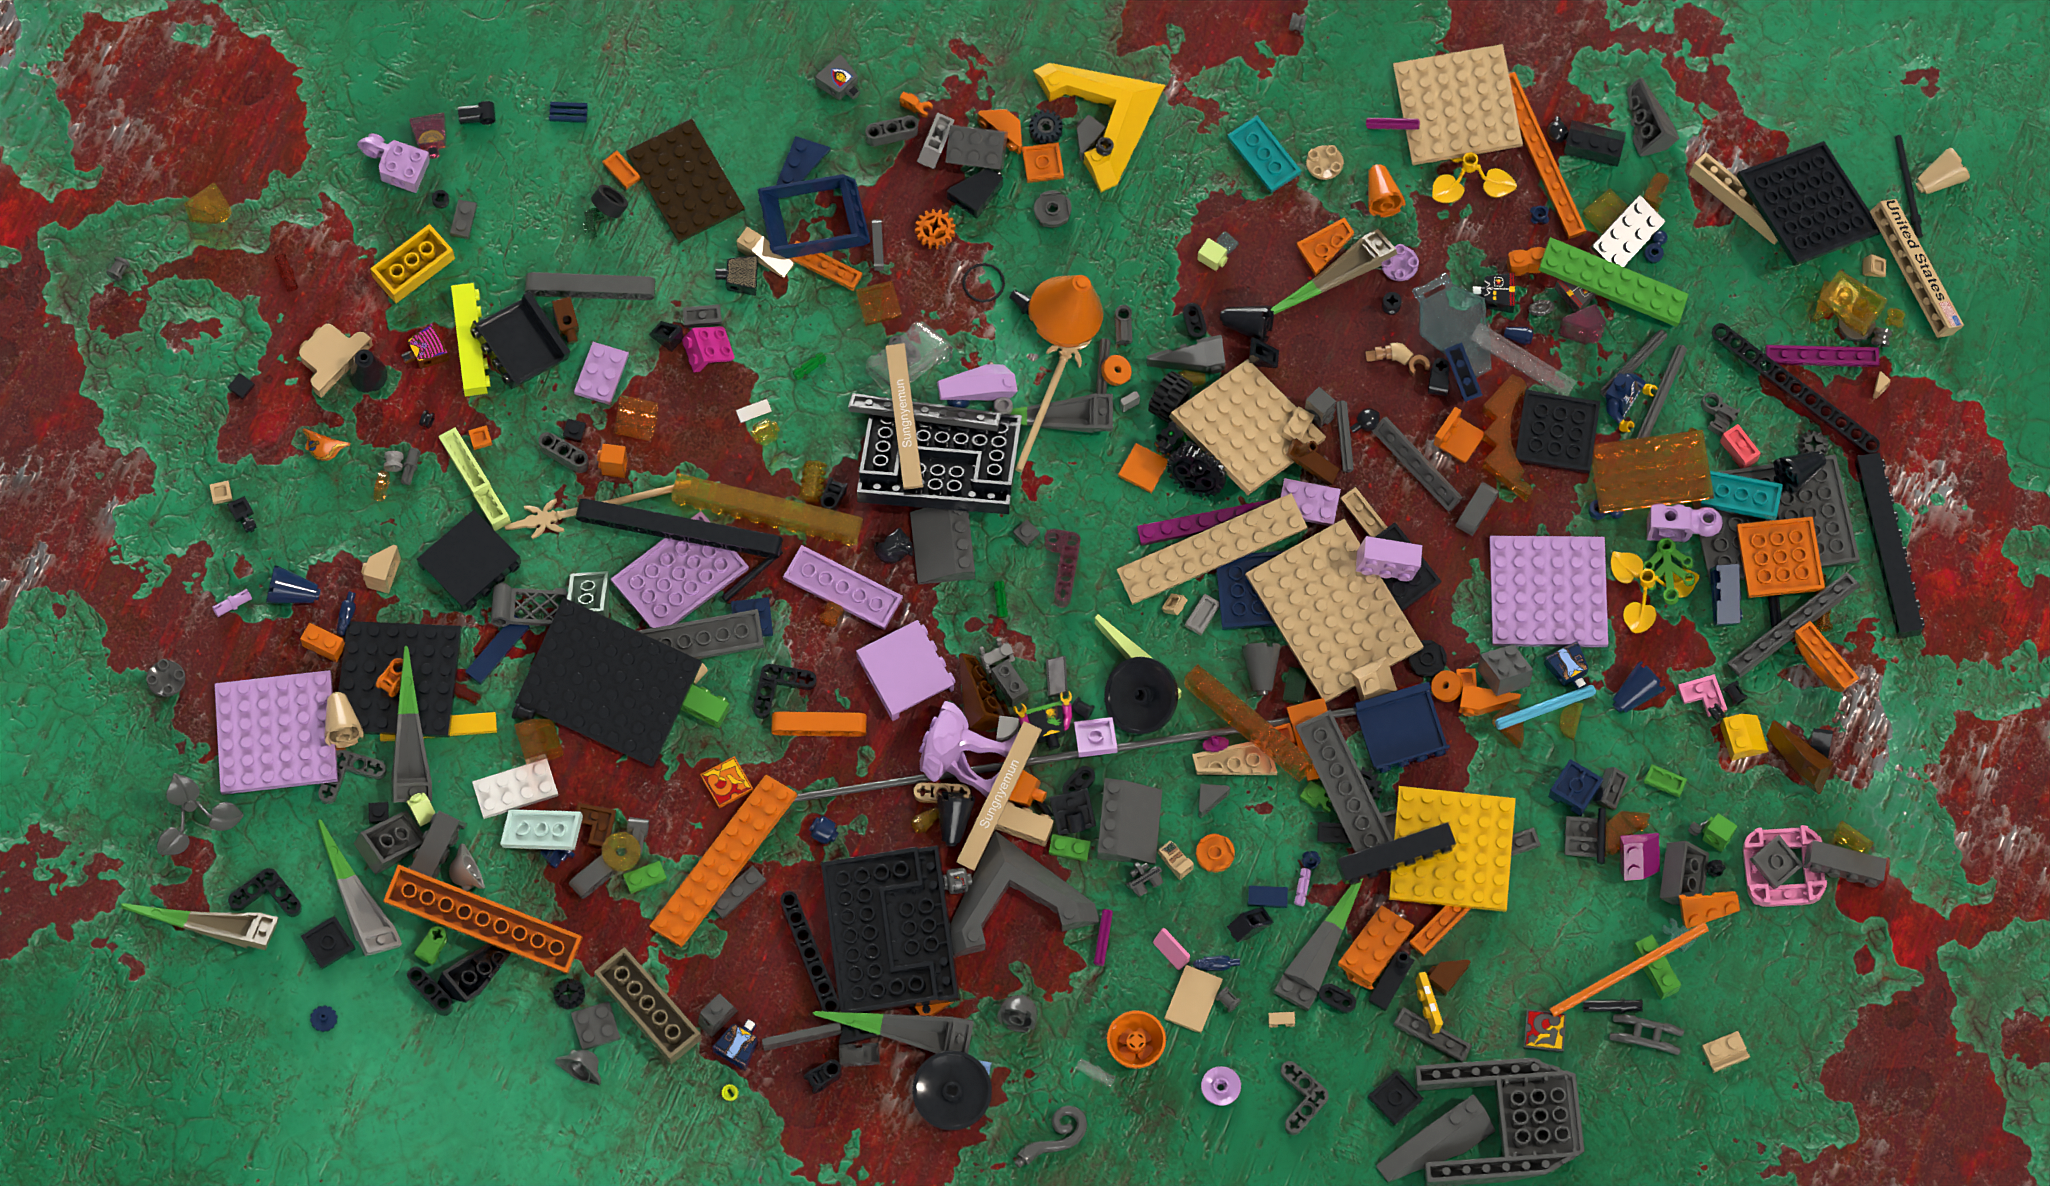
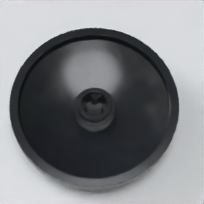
M1133 657L1120 663L1110 674L1105 686V706L1109 716L1113 718V722L1121 729L1134 734L1153 733L1164 727L1175 713L1178 704L1177 682L1172 672L1162 662L1149 657Z
M961 1051L940 1052L927 1059L918 1069L912 1087L913 1100L919 1114L932 1126L948 1131L962 1130L974 1125L986 1113L992 1097L991 1080L985 1067L975 1057Z

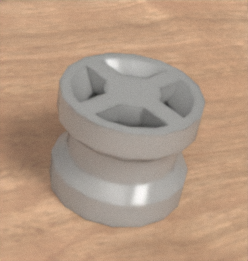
M399 451L385 452L384 458L386 462L383 468L391 472L401 471L403 469L401 463L404 456L403 453Z

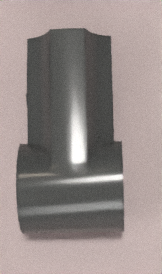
M1127 305L1118 306L1114 316L1116 344L1128 345L1133 342L1132 310ZM1125 313L1128 317L1123 319L1118 314Z
M629 817L625 855L642 857L644 840L649 829V819Z

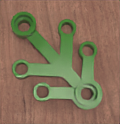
M1662 538L1657 543V552L1648 561L1643 563V570L1647 569L1646 566L1651 565L1652 568L1650 569L1654 571L1655 564L1663 557L1664 563L1654 573L1659 579L1665 574L1666 590L1663 593L1664 601L1669 605H1674L1679 600V593L1674 588L1673 573L1682 578L1686 586H1692L1695 583V578L1692 573H1687L1671 561V556L1679 560L1684 569H1691L1693 567V560L1691 557L1685 556L1676 550L1673 540ZM1655 581V585L1652 588H1649L1648 590H1654L1657 586V581Z

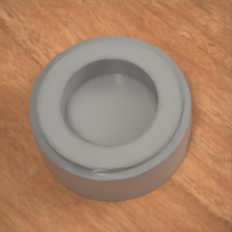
M1000 397L995 400L994 411L996 413L1010 414L1012 412L1013 403L1009 398Z

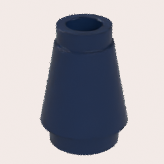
M1507 326L1504 337L1523 345L1531 344L1533 329H1529V327Z

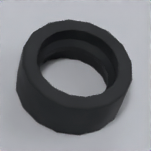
M599 185L591 197L594 206L612 218H620L628 207L626 198L619 191L608 185Z

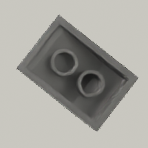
M407 810L361 832L354 845L376 875L420 848L423 843L421 840L424 834Z

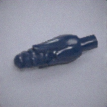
M348 592L346 600L340 606L337 624V635L340 637L345 635L347 626L350 624L356 609V604L354 603L356 593Z
M1226 955L1204 956L1203 959L1195 960L1193 966L1196 969H1205L1206 972L1213 970L1224 971L1230 969V966H1240V958L1230 959Z

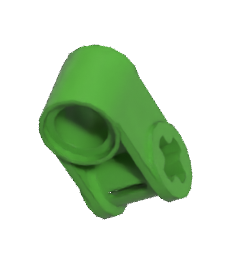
M440 926L432 927L417 947L414 956L432 966L448 941L445 929ZM441 933L442 938H437L435 940L434 935H440Z

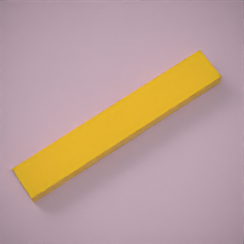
M496 712L452 715L450 736L497 733ZM380 734V741H395L396 735Z

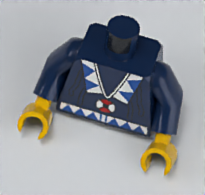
M1619 373L1606 393L1607 413L1616 423H1620L1619 429L1621 432H1630L1628 427L1634 428V423L1632 421H1624V417L1638 397L1641 389L1645 395L1654 396L1651 394V388L1657 390V386L1646 384L1645 380L1634 373H1626L1625 375Z

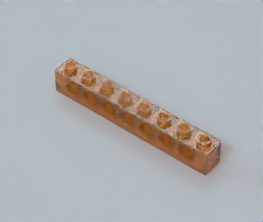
M1199 664L1185 676V687L1298 782L1312 770V758Z

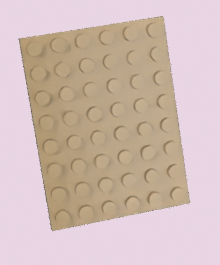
M1345 519L1245 574L1320 698H1324L1325 703L1356 687L1351 671L1383 657L1387 658L1391 667L1424 647L1380 575H1363L1361 572L1356 571L1357 550L1360 547V543Z

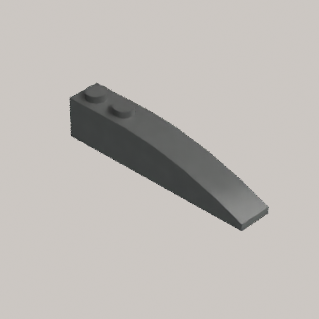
M1473 1094L1377 1164L1376 1168L1385 1180L1390 1182L1417 1170L1424 1169L1427 1162L1446 1161L1454 1156L1464 1154L1493 1134L1495 1129L1486 1110Z

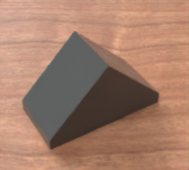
M1200 784L1198 816L1200 818L1204 817L1230 794L1231 788L1227 785Z

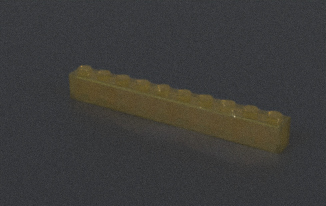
M677 473L672 491V501L679 505H693L694 508L699 510L705 508L712 510L716 514L726 513L737 519L741 517L747 518L753 523L763 522L774 528L780 526L791 532L800 531L812 537L817 535L825 540H838L850 546L858 544L863 525L862 517Z

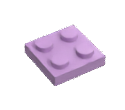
M1112 717L1074 722L1079 757L1118 753Z

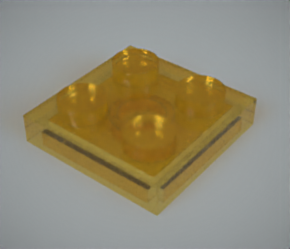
M1610 188L1583 211V215L1603 233L1628 205Z
M1842 820L1834 832L1835 839L1842 845L1847 844L1853 851L1868 854L1874 844L1873 841Z

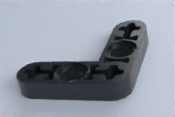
M766 664L761 670L753 706L755 716L765 719L770 715L777 685L811 690L817 684L816 675L808 670ZM773 670L774 674H772L771 677H767V673L765 672ZM790 672L795 677L792 681H786L783 678L784 675ZM798 674H800L799 683H797ZM807 677H811V681L809 682V684H805V680L801 679H807ZM769 687L772 692L770 695L764 696L761 694V689ZM763 700L765 701L766 710L763 713H759L757 708H761Z
M266 868L231 893L228 898L230 907L235 911H241L268 891L288 916L296 917L302 910L298 898L272 868ZM267 874L272 876L273 880L271 882L266 880ZM258 880H261V882H264V883H263L264 886H265L264 888H262V886H261L260 882H258ZM251 885H257L259 887V890L256 894H250L248 892V888ZM279 888L286 889L285 896L277 897L275 895L276 890ZM243 891H245L246 896H247L249 899L246 900V898L243 897V896H244L243 893H242ZM234 898L241 899V904H234ZM288 899L292 905L297 904L295 911L289 910V905L286 902Z

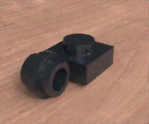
M245 496L227 504L236 522L244 519L242 525L246 533L249 531L251 533L254 532V529L257 528L253 518H248L254 513Z

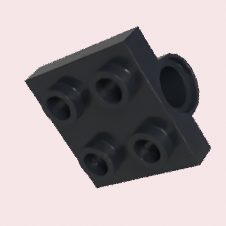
M1088 788L1049 797L1058 835L1077 833L1096 826Z

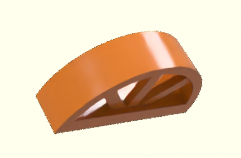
M1811 621L1795 631L1796 643L1803 658L1825 685L1836 692H1843L1859 680L1856 673Z

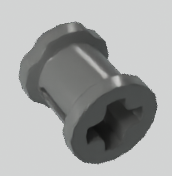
M116 256L111 269L107 270L106 274L116 281H121L122 275L126 268L130 267V263Z
M1225 987L1215 998L1228 1008L1227 1011L1229 1013L1242 1001L1240 998L1237 999L1229 991L1228 987Z

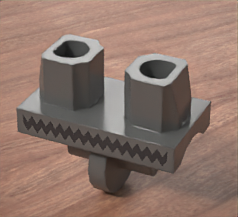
M1136 862L1133 864L1135 870L1131 871L1130 875L1132 877L1139 876L1126 883V886L1140 897L1148 892L1143 884L1145 881L1149 880L1153 888L1163 883L1160 875L1162 870L1159 866H1155L1144 872V870L1149 868L1148 864L1140 865Z

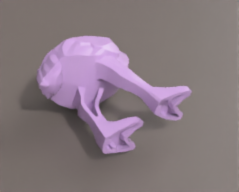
M945 701L938 718H933L930 725L931 728L923 738V743L919 750L922 753L920 771L924 772L933 782L939 780L942 774L949 772L955 775L960 782L975 787L987 798L999 773L992 779L984 780L971 770L964 751L970 750L977 753L995 752L1007 758L1018 733L1004 742L985 738L968 730V722L962 711L954 703Z

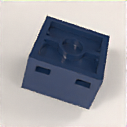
M1570 759L1552 786L1548 797L1557 803L1560 801L1571 806L1570 811L1582 817L1604 779Z

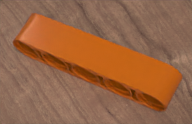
M774 712L772 713L771 733L779 736L861 737L866 735L867 715L863 713Z

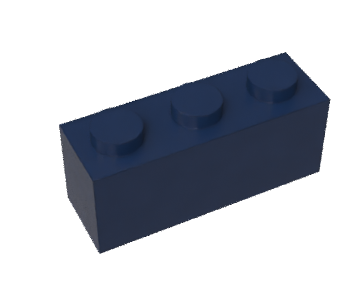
M1462 342L1444 348L1464 401L1467 402L1482 396Z

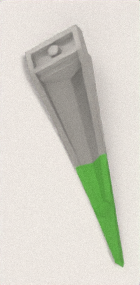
M319 819L318 826L356 941H359L364 955L369 956L400 947L402 942L394 925L360 882L324 823Z

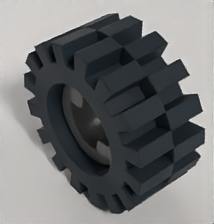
M1047 109L1046 113L1043 110H1040V114L1036 112L1031 117L1029 123L1030 137L1034 138L1035 143L1039 141V145L1043 143L1049 144L1050 142L1055 143V140L1058 142L1063 131L1062 119L1060 120L1059 115L1056 116V112L1052 111L1050 113V110ZM1042 125H1049L1050 130L1044 131Z

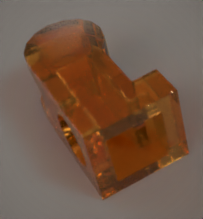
M1665 173L1654 175L1643 197L1657 212L1663 201L1660 195L1666 191L1669 183V177Z

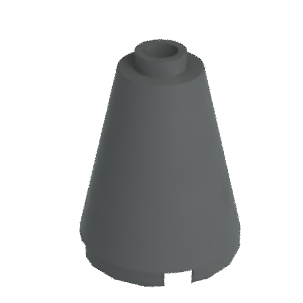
M1267 643L1242 645L1253 692H1257L1258 696H1266L1273 689L1280 644L1272 643L1273 646L1271 647Z

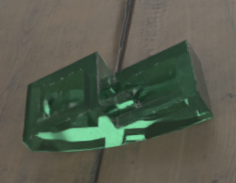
M1289 667L1283 696L1284 702L1302 703L1307 675L1303 669Z

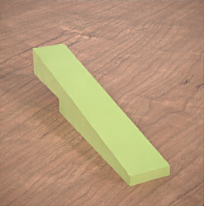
M453 428L440 435V441L492 529L497 531L510 524L509 515L457 429Z
M1099 614L1095 617V625L1126 659L1133 657L1152 658ZM1178 688V700L1181 698V693H1182V691H1181L1179 688Z

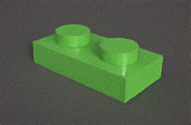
M1052 834L1049 855L1087 862L1091 841Z
M660 861L623 874L630 894L667 880Z

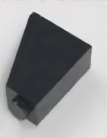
M987 168L947 190V199L975 218H978L1002 188L1003 177L998 171H992Z

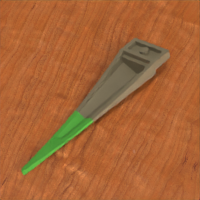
M1377 229L1361 237L1324 271L1270 310L1276 314L1382 266V262L1397 255V250Z
M126 903L121 904L122 909L244 948L250 946L266 950L278 924V917L263 913L194 912Z

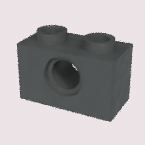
M1318 387L1306 399L1305 410L1315 415L1312 421L1321 428L1324 424L1328 425L1333 420L1336 401Z
M1008 659L991 669V677L1012 707L1028 698V688Z

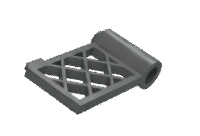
M499 583L493 587L491 624L497 627H505L509 624L550 627L554 619L553 616L559 608V605L553 600L557 597L567 599L568 592L564 588H555V591L511 588L506 583ZM516 595H524L527 600L520 604L515 597ZM538 596H543L546 599L541 605L534 600ZM530 602L537 607L532 612H529L524 607ZM549 603L556 608L550 614L544 609ZM520 609L527 615L523 619L514 618V614ZM541 611L546 617L542 620H537L533 615Z

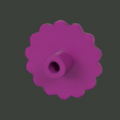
M1212 736L1204 741L1202 744L1203 749L1210 752L1223 751L1229 745V740L1221 736Z

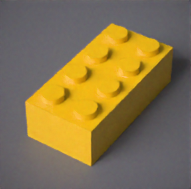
M428 224L370 269L374 280L397 304L452 262L455 257L453 249Z

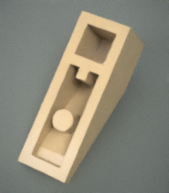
M746 227L737 240L738 251L746 256H758L759 264L782 278L786 277L794 265L791 259H786L772 253L769 241Z

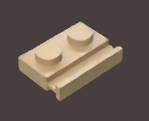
M1738 1031L1704 1044L1701 1047L1709 1065L1712 1067L1713 1073L1750 1058Z

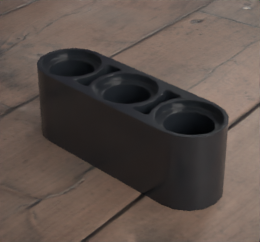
M417 966L410 968L407 978L411 987L438 1014L442 1016L451 1014L453 1003L450 996L422 968ZM416 974L422 975L419 981H413L412 977ZM428 988L435 989V992L431 995L425 993ZM443 1001L449 1003L446 1008H440L439 1004Z

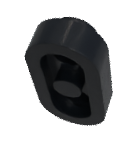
M1196 303L1186 304L1183 308V318L1188 335L1195 340L1202 339L1206 335L1207 327L1201 307ZM1193 312L1195 316H1190L1189 313ZM1199 329L1200 332L1195 333L1194 330Z
M1088 766L1080 767L1063 784L1062 793L1069 792V789L1089 788L1095 780L1094 770ZM1087 775L1089 779L1083 780L1082 776Z
M1330 983L1321 986L1319 990L1321 1002L1345 1014L1351 1013L1355 1009L1356 998L1354 995ZM1325 993H1331L1332 997L1327 998ZM1347 1001L1349 1006L1345 1007L1342 1003Z

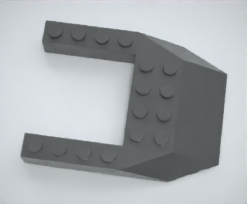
M1536 1058L1415 1066L1414 1080L1416 1091L1495 1086L1502 1157L1427 1162L1424 1166L1425 1186L1501 1183L1547 1175L1584 1153L1576 1074L1561 1070L1554 1065H1548Z

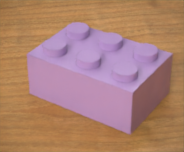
M1366 536L1357 550L1356 571L1361 572L1363 575L1375 574L1380 575L1382 578H1398L1400 581L1412 580L1421 567L1422 545Z

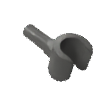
M1694 821L1688 831L1692 835L1697 836L1705 828L1707 821L1700 825Z

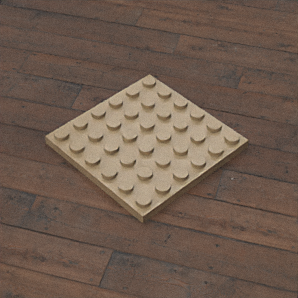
M1503 44L1393 63L1403 118H1417L1420 121V128L1418 130L1405 129L1412 166L1464 157L1469 152L1481 154L1523 146Z
M1248 359L1172 411L1169 416L1204 452L1208 451V456L1214 455V460H1220L1218 465L1224 466L1223 471H1226V474L1247 495L1294 463L1293 460L1286 456L1291 441L1282 437V434L1297 407L1252 363H1249ZM1311 422L1301 442L1315 441L1319 445L1325 440L1326 436Z

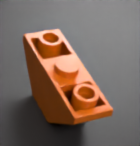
M1007 109L982 110L978 112L977 121L983 129L1007 131L1006 147L1017 154L1022 152L1021 125L1018 118Z

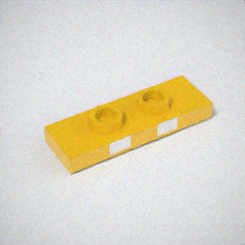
M1422 972L1418 974L1415 981L1418 989L1417 997L1419 1001H1422L1423 1015L1425 1019H1428L1432 1034H1435L1441 1030L1443 1021L1427 974Z

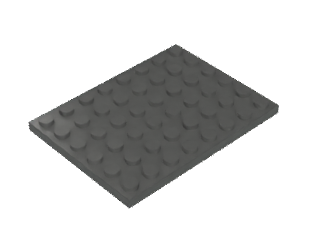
M1836 455L1825 456L1826 465L1799 491L1790 494L1782 488L1776 520L1813 517L1821 568L1859 563V553ZM1773 464L1720 472L1768 482H1774L1775 476ZM1707 474L1687 476L1686 480L1693 509L1704 508L1701 507V500ZM1715 509L1722 517V529L1714 536L1705 537L1699 535L1709 585H1711L1709 569L1716 565L1739 564L1740 580H1745L1736 526L1742 523L1773 520ZM1703 518L1706 523L1712 522L1709 518Z

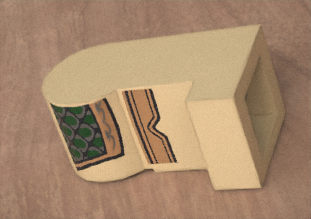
M1169 841L1158 850L1160 857L1179 880L1193 870L1194 863L1189 858L1187 859L1172 841Z

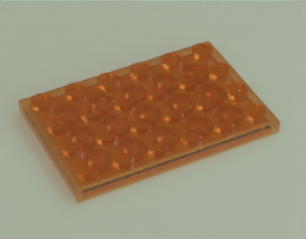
M1703 430L1594 444L1592 467L1599 513L1646 508L1655 504L1669 505L1714 499Z

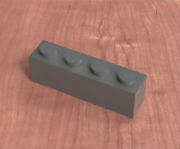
M1813 840L1806 846L1803 868L1810 869L1814 873L1823 872L1834 878H1846L1849 882L1865 883L1868 887H1877L1884 881L1887 859Z

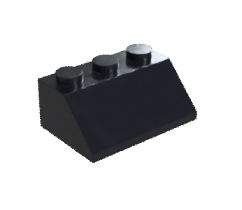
M1572 120L1564 154L1618 167L1626 132Z

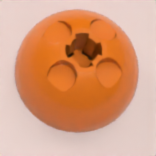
M1129 1011L1121 1014L1112 1022L1107 1033V1044L1111 1055L1118 1063L1128 1068L1140 1069L1152 1065L1160 1058L1165 1048L1166 1035L1163 1026L1153 1015L1143 1011Z

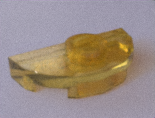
M1574 703L1563 709L1560 715V729L1567 738L1573 741L1584 703Z

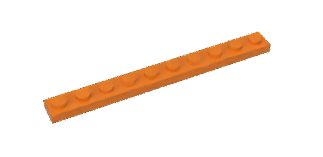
M1515 72L1509 73L1520 133L1567 238L1571 239L1585 234L1586 228Z

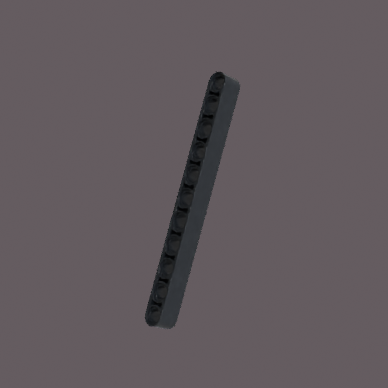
M1718 323L1713 327V339L1723 348L1867 455L1879 452L1880 442L1874 435L1726 324ZM1723 329L1726 334L1723 337H1718L1715 334L1716 331ZM1735 340L1741 343L1738 348H1733L1730 344ZM1748 352H1754L1756 357L1749 360L1745 355ZM1763 363H1768L1771 365V368L1763 371L1760 366ZM1779 374H1783L1786 377L1783 382H1778L1775 378ZM1797 385L1801 388V391L1799 393H1792L1791 387ZM1808 397H1814L1816 402L1813 405H1809L1805 400ZM1828 408L1831 410V414L1823 416L1821 410ZM1837 420H1845L1846 425L1842 428L1836 425ZM1859 431L1861 437L1854 439L1851 437V433ZM1874 442L1877 447L1874 450H1868L1866 444Z
M590 499L579 500L575 516L576 520L584 523L772 559L779 558L783 538L778 535Z

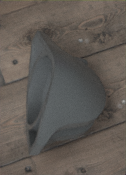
M572 1050L567 1056L555 1059V1064L575 1079L589 1084H601V1078L598 1074L599 1061L597 1056L591 1051Z

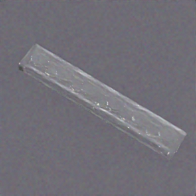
M1481 323L1478 324L1469 339L1559 395L1568 396L1577 382Z

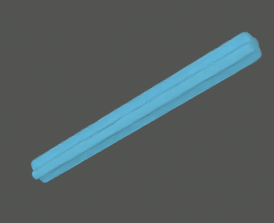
M1593 685L1580 688L1498 718L1495 721V725L1499 730L1594 696L1596 690Z

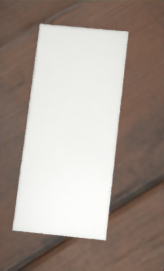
M767 399L736 410L741 422L772 411Z

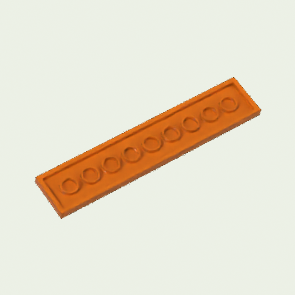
M765 775L657 915L650 928L682 948L796 799L797 793L770 776Z

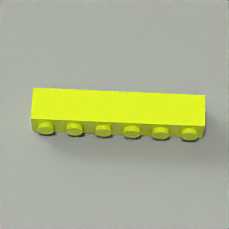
M474 283L452 285L465 397L488 394L487 387H491L489 375L486 376L485 370L488 369L487 358H483L481 344L477 339L473 338L470 332L472 322L475 320L478 323L479 318L482 317L481 306L477 307V300H480L479 289H475Z

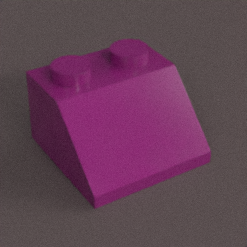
M1659 833L1620 836V871L1624 881L1645 879L1660 871Z

